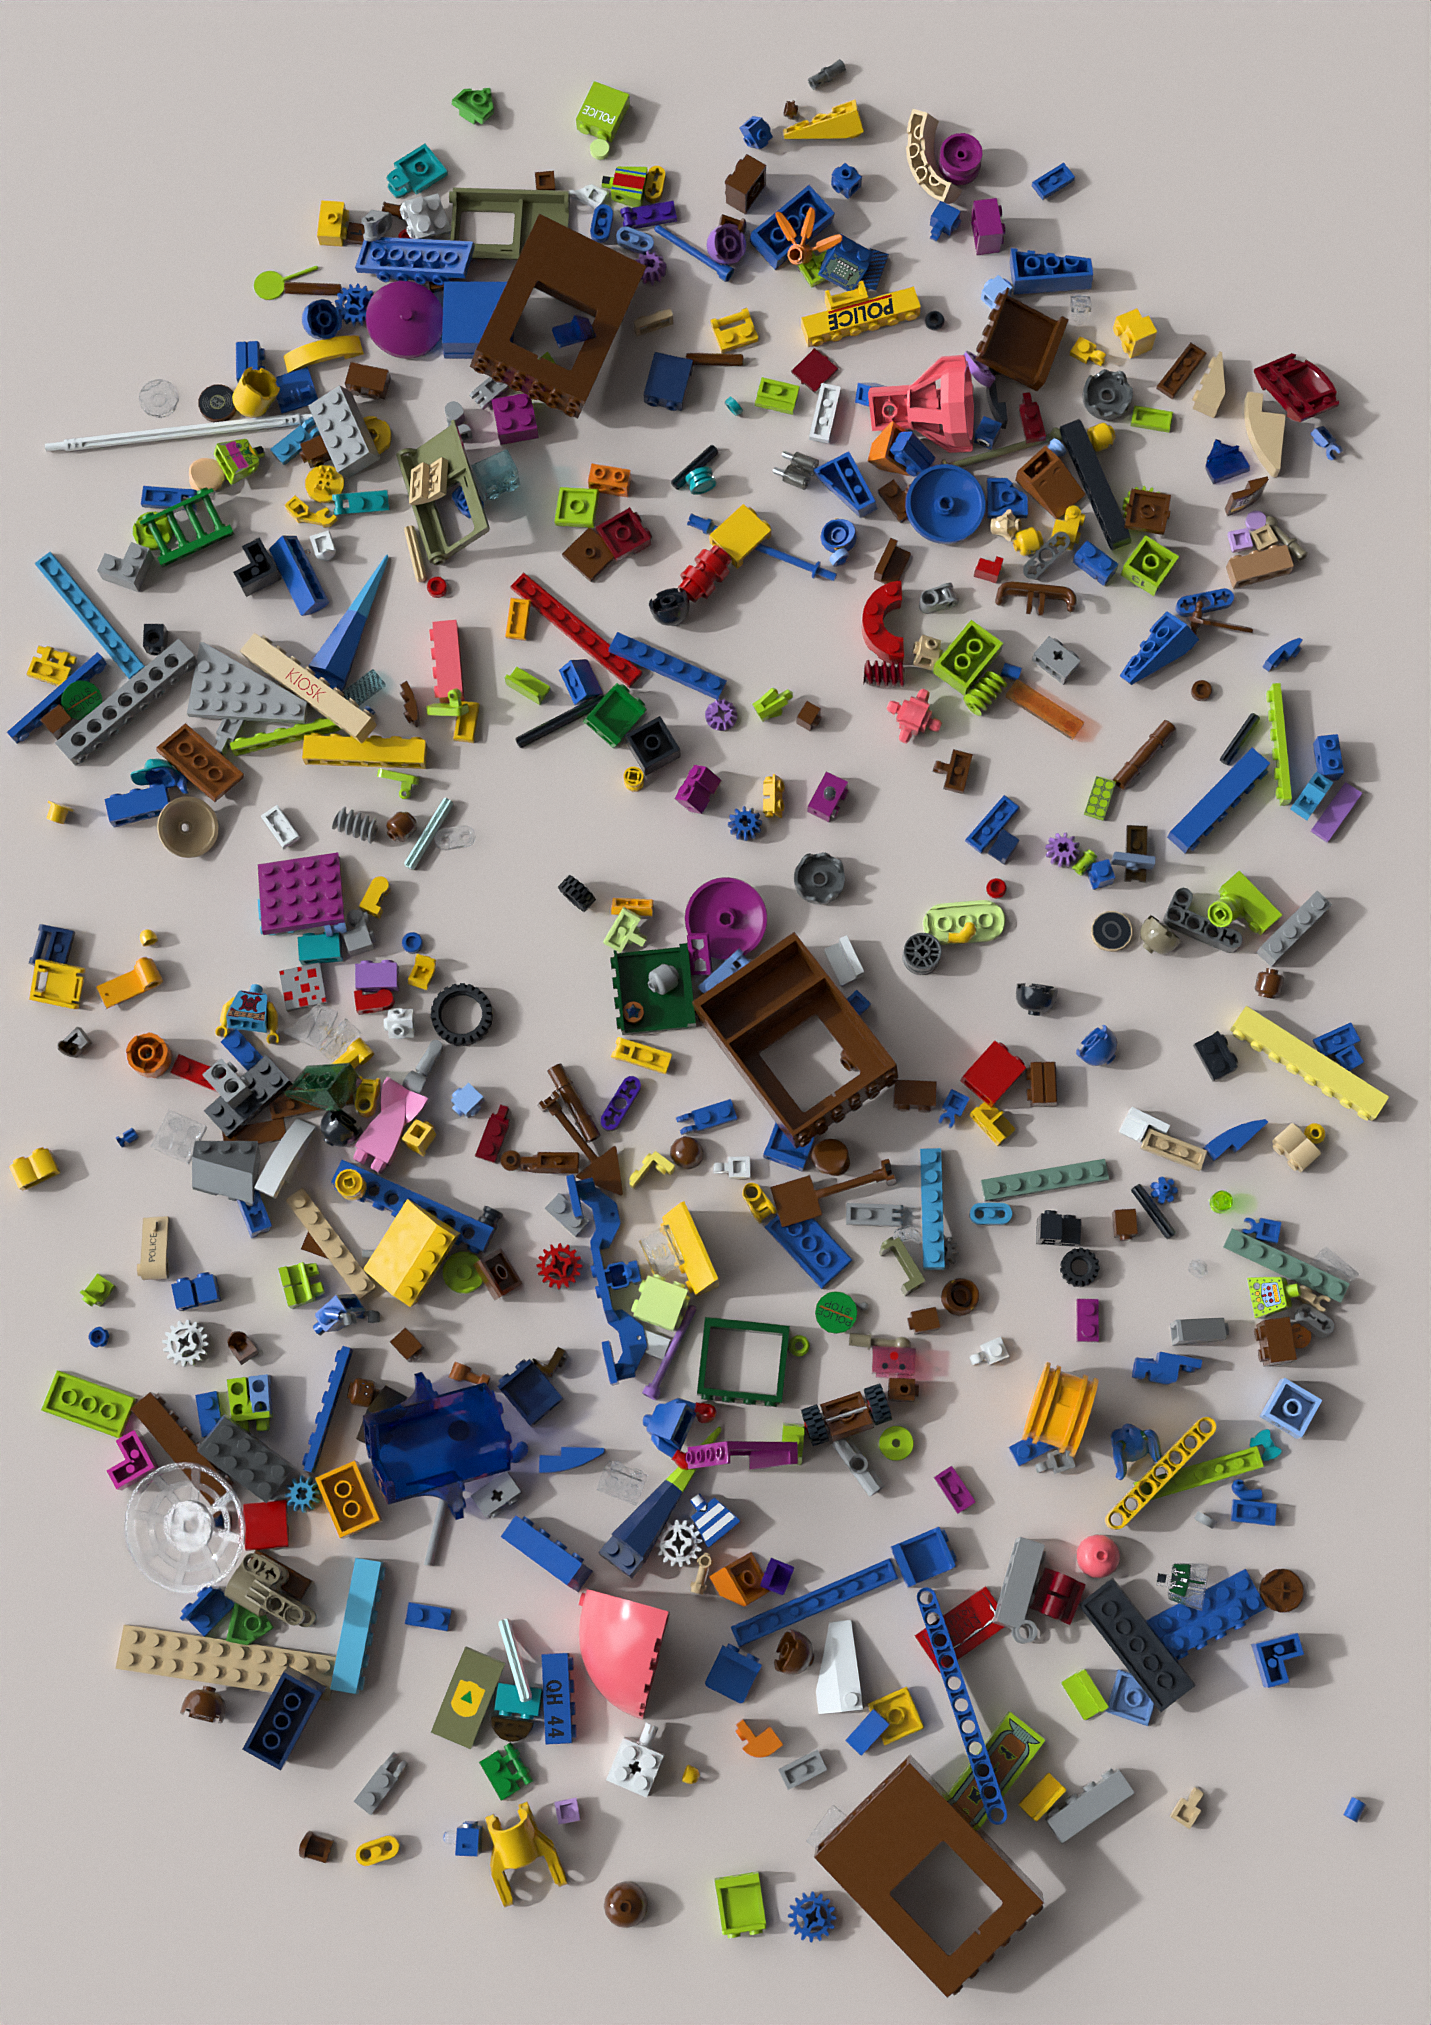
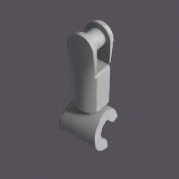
M433 1040L430 1043L426 1053H424L416 1067L417 1072L412 1070L408 1073L403 1081V1087L420 1094L426 1083V1077H428L436 1060L443 1051L442 1043L439 1040Z

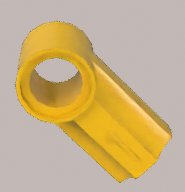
M360 1037L348 1046L347 1051L331 1065L344 1078L357 1066L368 1062L374 1056V1052Z

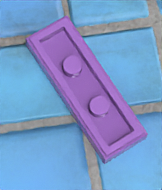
M1345 782L1310 832L1328 842L1362 793Z

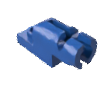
M1165 1352L1157 1353L1156 1361L1154 1358L1136 1357L1133 1364L1132 1378L1144 1379L1147 1372L1148 1380L1151 1382L1166 1385L1172 1384L1177 1381L1179 1367H1182V1371L1194 1373L1195 1370L1201 1369L1202 1360Z

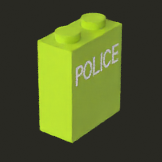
M594 81L577 115V130L585 135L590 134L598 139L612 143L630 106L629 94Z

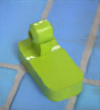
M455 688L448 692L450 703L428 705L427 715L462 716L469 713L468 704L462 705L460 699L462 693L459 689Z
M378 768L377 777L402 782L399 791V797L402 799H409L411 797L412 785L419 784L420 777Z

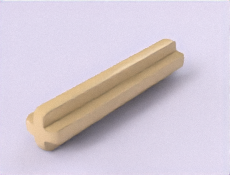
M413 525L406 526L404 531L416 581L423 582L427 580L415 527Z

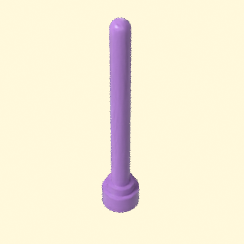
M690 1305L680 1328H678L652 1383L645 1386L642 1392L643 1395L655 1401L658 1400L661 1394L659 1386L696 1312V1306Z

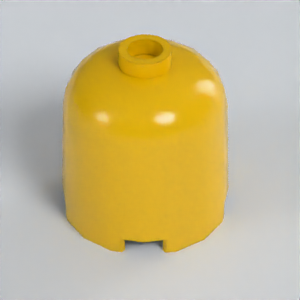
M249 367L244 371L232 399L236 410L242 415L257 418L267 412L277 397L280 387L275 383L276 377L263 368L256 370L252 369L253 367Z

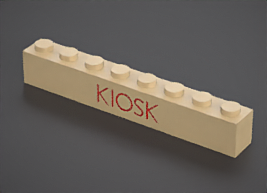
M254 633L240 650L247 660L296 696L306 701L311 707L360 743L367 739L377 726L373 720L374 716L366 709L361 711L358 708L359 705L351 698L346 700L344 698L345 695L336 687L334 690L329 687L330 684L322 677L316 678L315 672L309 667L302 668L300 661L293 656L287 657V652L280 646H272L273 642L265 635L260 637Z

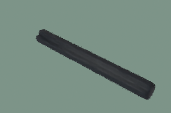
M599 694L516 737L517 745L522 748L589 714L602 700L604 695Z

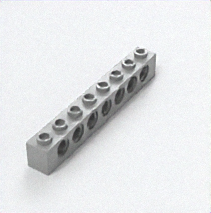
M177 639L57 740L55 744L75 766L78 763L84 762L93 750H98L106 739L115 736L119 728L124 724L130 723L138 712L147 709L151 701L161 697L170 685H175L180 680L183 674L192 671L196 666L197 659L180 639ZM173 662H179L176 667H170ZM163 675L161 680H155L156 676ZM142 688H148L145 693H139ZM131 700L132 704L125 707L124 704ZM111 714H117L116 718L109 720ZM96 727H101L99 732L93 733ZM80 740H86L84 745L78 746Z

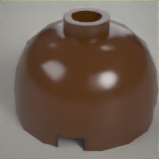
M790 1629L791 1633L786 1631L778 1644L776 1652H780L779 1660H774V1665L778 1672L796 1675L805 1671L808 1666H811L815 1656L812 1643L806 1635Z
M203 1686L202 1689L193 1690L185 1697L180 1713L184 1715L185 1711L190 1712L188 1717L212 1723L213 1719H219L218 1723H223L226 1705L222 1696L215 1693L216 1688Z
M624 1881L615 1884L609 1889L604 1900V1910L612 1924L621 1928L634 1927L644 1919L647 1913L648 1900L646 1893L637 1884Z

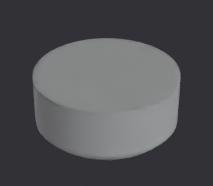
M1199 1511L1194 1517L1195 1520L1211 1529L1217 1523V1521Z

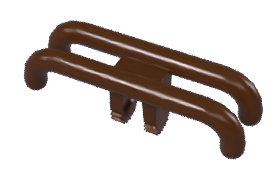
M1013 581L1001 584L995 598V604L999 606L1002 605L1004 597L1008 595L1027 597L1026 614H1031L1033 598H1039L1038 615L1042 616L1045 599L1066 602L1067 611L1070 613L1075 610L1077 603L1074 591L1068 587Z

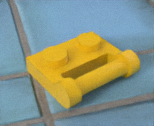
M748 308L741 309V312L720 319L714 318L710 320L721 353L758 342V335ZM743 319L745 321L744 324L720 331L719 327Z

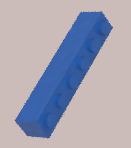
M1252 747L1170 831L1167 838L1184 853L1189 849L1193 851L1201 843L1199 839L1203 835L1207 837L1213 831V824L1216 821L1222 822L1228 815L1226 811L1230 807L1234 809L1241 802L1242 799L1240 797L1244 793L1248 795L1255 787L1253 783L1257 779L1261 781L1269 773L1267 768L1270 762Z

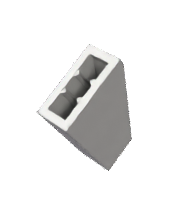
M1224 1317L1179 1319L1170 1324L1172 1346L1224 1341L1227 1339L1226 1335H1229L1228 1323L1224 1322Z

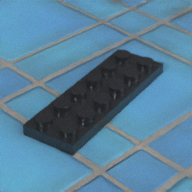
M1111 1578L1078 1604L1160 1712L1164 1711L1196 1686L1114 1578Z

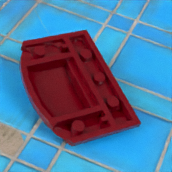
M1294 353L1257 367L1253 371L1262 390H1267L1288 412L1287 417L1294 421L1302 422L1339 406V400L1336 401L1337 391L1326 374L1307 359L1305 362L1296 360V354Z

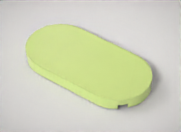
M989 900L942 903L933 906L926 913L923 929L925 933L933 935L940 945L963 944L948 943V933H960L967 922H972L975 924L976 933L967 943L987 942L996 939L1002 933L1005 926V914L998 905Z

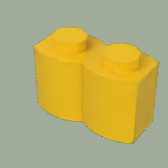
M44 1147L34 1150L32 1155L27 1158L23 1156L15 1159L13 1164L9 1166L18 1188L22 1191L61 1173L51 1150L48 1148L44 1149Z

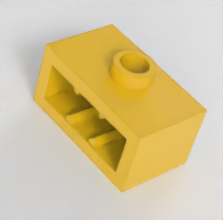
M321 200L317 238L320 245L343 247V241L347 235L345 223L349 221V210H346L344 202Z

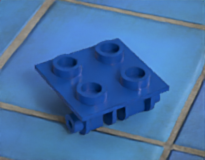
M308 367L276 377L275 383L280 387L276 398L282 414L308 406L318 400Z

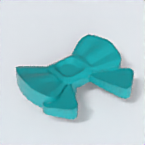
M1269 1429L1260 1431L1256 1434L1255 1438L1250 1439V1447L1261 1444L1264 1446L1265 1451L1261 1456V1459L1264 1461L1274 1459L1282 1452L1270 1438Z

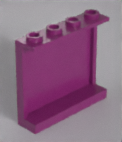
M724 1441L688 1447V1452L686 1453L688 1469L731 1464L730 1456H749V1470L798 1464L797 1442Z

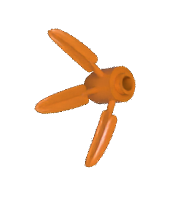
M811 207L808 210L801 231V236L803 237L801 244H797L794 239L797 235L790 222L781 212L775 213L784 235L788 241L793 243L788 250V259L792 264H807L812 259L813 251H826L839 244L843 239L842 235L838 234L818 241L813 248L806 245V238L809 239L811 237L815 222V210Z

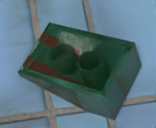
M350 1063L309 1065L303 1069L284 1094L289 1098L323 1110H340L345 1107L348 1099L356 1093L362 1080Z

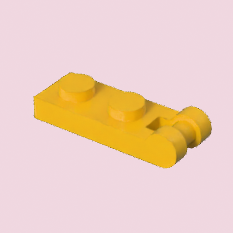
M617 1037L615 1043L617 1046L615 1051L612 1052L611 1058L666 1075L672 1058L671 1053ZM624 1048H630L628 1055L623 1053Z

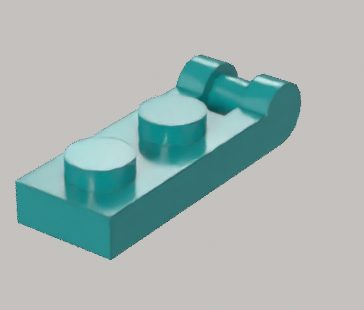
M388 490L332 495V500L335 501L334 515L390 510ZM348 499L349 507L343 508V500Z

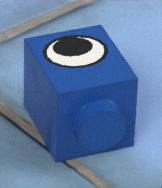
M983 416L975 432L974 443L992 450L1000 434L1002 424Z

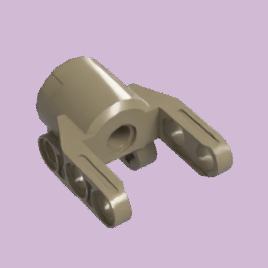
M255 1553L247 1554L226 1587L224 1595L259 1617L269 1612L289 1625H299L305 1628L313 1626L317 1619L313 1609L282 1591L281 1587L289 1580V1572L285 1567L266 1556ZM258 1560L259 1565L257 1568H255V1563ZM273 1570L276 1576L268 1572ZM305 1611H309L312 1615L311 1621L307 1624L302 1623L305 1618Z

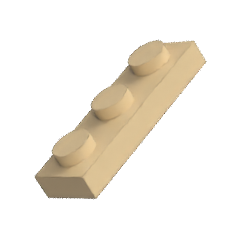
M1149 1128L1146 1130L1140 1148L1197 1171L1201 1170L1207 1150Z

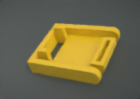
M36 959L29 1000L70 1009H79V1004L73 1003V1001L79 1002L81 999L84 976L77 974L85 973V968ZM41 972H48L45 991L38 989Z

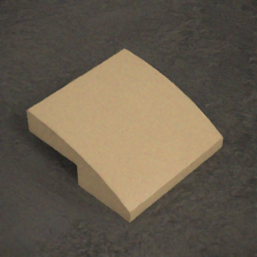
M441 457L431 465L422 462L411 470L410 505L428 503L446 495L447 459Z

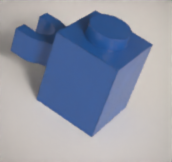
M940 201L931 215L930 226L933 229L931 230L930 239L937 242L942 232L950 236L953 230L957 231L962 221L960 219L961 211Z

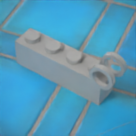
M1023 1537L1016 1538L992 1622L1012 1629L1013 1639L1021 1644L1033 1641L1038 1633L1036 1625L1028 1620L1029 1615L1026 1612L1028 1605L1031 1606L1033 1603L1034 1593H1032V1590L1039 1581V1565L1043 1564L1046 1556L1044 1544ZM1021 1625H1025L1029 1629L1030 1633L1027 1639L1023 1638L1019 1633Z

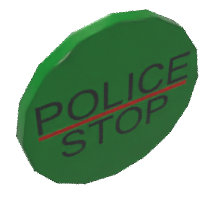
M88 681L70 683L62 694V706L65 712L76 720L84 719L102 703L100 690Z
M834 1291L820 1298L816 1304L815 1316L822 1329L828 1333L839 1334L852 1328L856 1321L857 1308L850 1296L843 1292Z

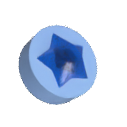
M841 548L832 554L829 561L834 567L846 563L849 553L845 548Z

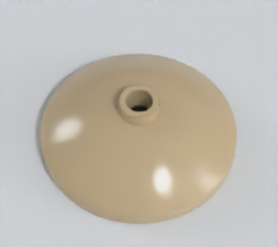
M180 797L172 800L163 808L158 818L157 831L162 844L169 852L179 857L193 858L203 855L214 845L218 836L219 827L215 812L206 802L195 797ZM183 824L187 825L186 831H183L181 828Z

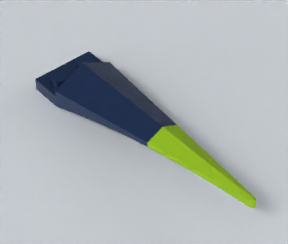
M717 1427L700 1445L714 1443L721 1433V1427ZM678 1467L611 1534L612 1537L598 1552L600 1556L632 1579L646 1563L672 1511L698 1468L686 1471Z

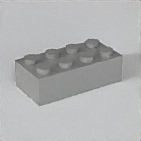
M339 385L308 405L337 473L350 478L380 459L351 391Z

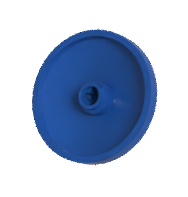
M949 464L935 465L922 471L911 483L906 495V513L912 527L925 539L938 544H953L965 540L976 531L985 513V496L979 482L965 469Z

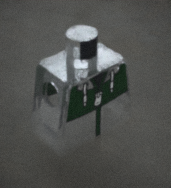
M1174 1563L1171 1575L1158 1573L1156 1585L1168 1588L1169 1600L1203 1611L1209 1565Z

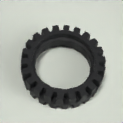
M460 983V985L452 984L451 987L447 986L444 988V991H440L437 994L438 996L433 1000V1006H431V1021L435 1031L443 1040L456 1046H468L470 1043H476L477 1040L480 1041L488 1033L493 1020L492 1007L487 996L479 988L471 984L466 985L465 983ZM466 995L474 998L480 1004L482 1018L479 1025L473 1031L466 1034H457L449 1031L444 1026L442 1010L451 998Z

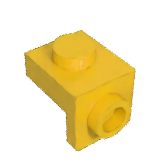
M417 954L415 965L408 978V985L427 990L435 974L436 959Z

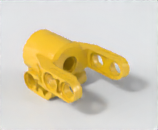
M528 1802L519 1804L517 1811L521 1821L510 1829L503 1830L499 1818L494 1814L485 1817L488 1831L493 1841L490 1861L491 1876L504 1908L513 1905L511 1887L504 1870L525 1867L543 1855L554 1883L559 1887L568 1884L554 1843L538 1829Z

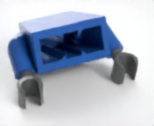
M356 1294L335 1295L315 1313L318 1322L313 1325V1329L321 1336L325 1332L339 1331L347 1325L357 1323L356 1318L364 1319L366 1316H368V1323L380 1322V1313L374 1310L366 1311Z

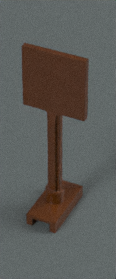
M882 1160V1168L874 1170L871 1174L819 1190L814 1189L810 1175L770 1187L782 1228L822 1216L818 1202L820 1198L875 1181L876 1183L886 1181L888 1186L895 1185V1176L891 1175V1170H888L891 1169L890 1160Z

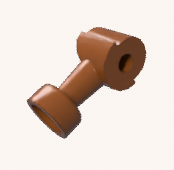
M454 1362L448 1378L457 1382L467 1381L477 1384V1389L485 1392L491 1378L490 1375L483 1373L479 1376L471 1372L472 1368Z

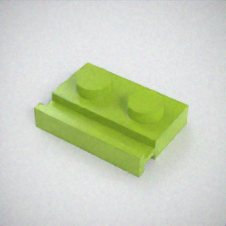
M762 377L755 406L793 415L800 386Z

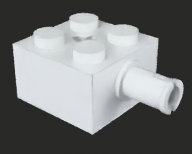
M645 1723L639 1741L635 1742L628 1738H623L606 1779L646 1798L665 1755L653 1750V1747H651L659 1728L653 1726L649 1734L648 1732L651 1728L649 1723ZM638 1761L641 1771L631 1772L630 1763L634 1764Z

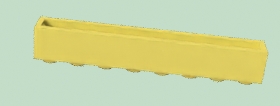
M1245 1006L1230 1028L1234 1037L1242 1041L1246 1040L1254 1050L1258 1052L1263 1051L1269 1055L1268 1058L1275 1063L1280 1062L1285 1065L1287 1071L1294 1075L1299 1074L1307 1084L1311 1086L1316 1085L1322 1089L1323 1094L1330 1098L1338 1099L1343 1107L1347 1109L1352 1108L1358 1112L1357 1115L1366 1121H1373L1389 1098V1096L1248 1006Z

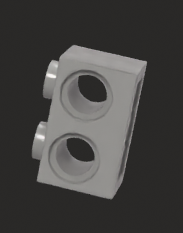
M221 1058L202 1075L234 1110L252 1094L248 1088L251 1084L243 1075L238 1077L235 1074L238 1070L230 1061L226 1064ZM226 1072V1075L219 1079L220 1075ZM239 1086L238 1090L232 1093V1090Z

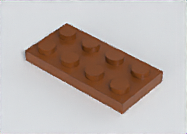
M186 723L156 747V751L214 802L244 778V773Z

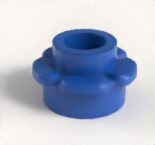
M96 1327L89 1333L88 1339L93 1347H104L107 1345L110 1335L103 1327Z

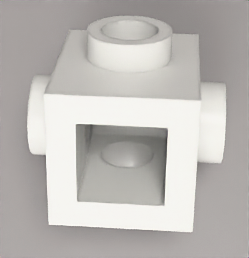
M396 1008L388 1010V1016L384 1018V1030L388 1031L389 1039L414 1037L415 1020L413 1009Z

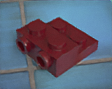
M630 507L596 526L597 532L616 561L631 553L635 555L651 545L652 535L647 527L643 528L639 514L633 512Z

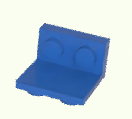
M205 1586L197 1594L199 1598L193 1604L190 1602L182 1609L181 1612L183 1614L180 1619L182 1621H189L206 1637L234 1608L235 1602L224 1595L225 1592L219 1586Z

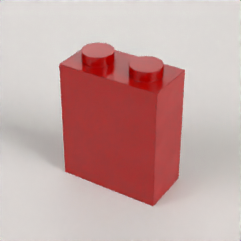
M995 1040L965 1072L960 1080L961 1083L991 1108L1026 1069L1025 1063L1018 1056L1014 1057L1008 1052L1009 1049L1003 1043H998Z

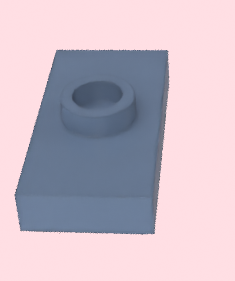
M1115 851L1112 856L1111 865L1126 866L1129 870H1138L1139 868L1152 870L1156 857Z

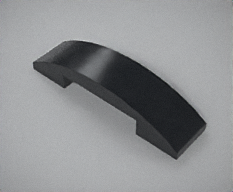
M990 367L988 368L994 377L1000 374V372ZM994 380L990 388L986 387L987 400L994 419L1002 424L1001 429H1006L1008 421L1006 402L998 403L996 380Z

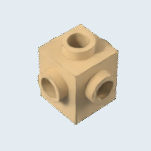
M922 635L918 642L915 641L912 653H914L913 665L932 671L934 664L943 653V649H940L941 640Z

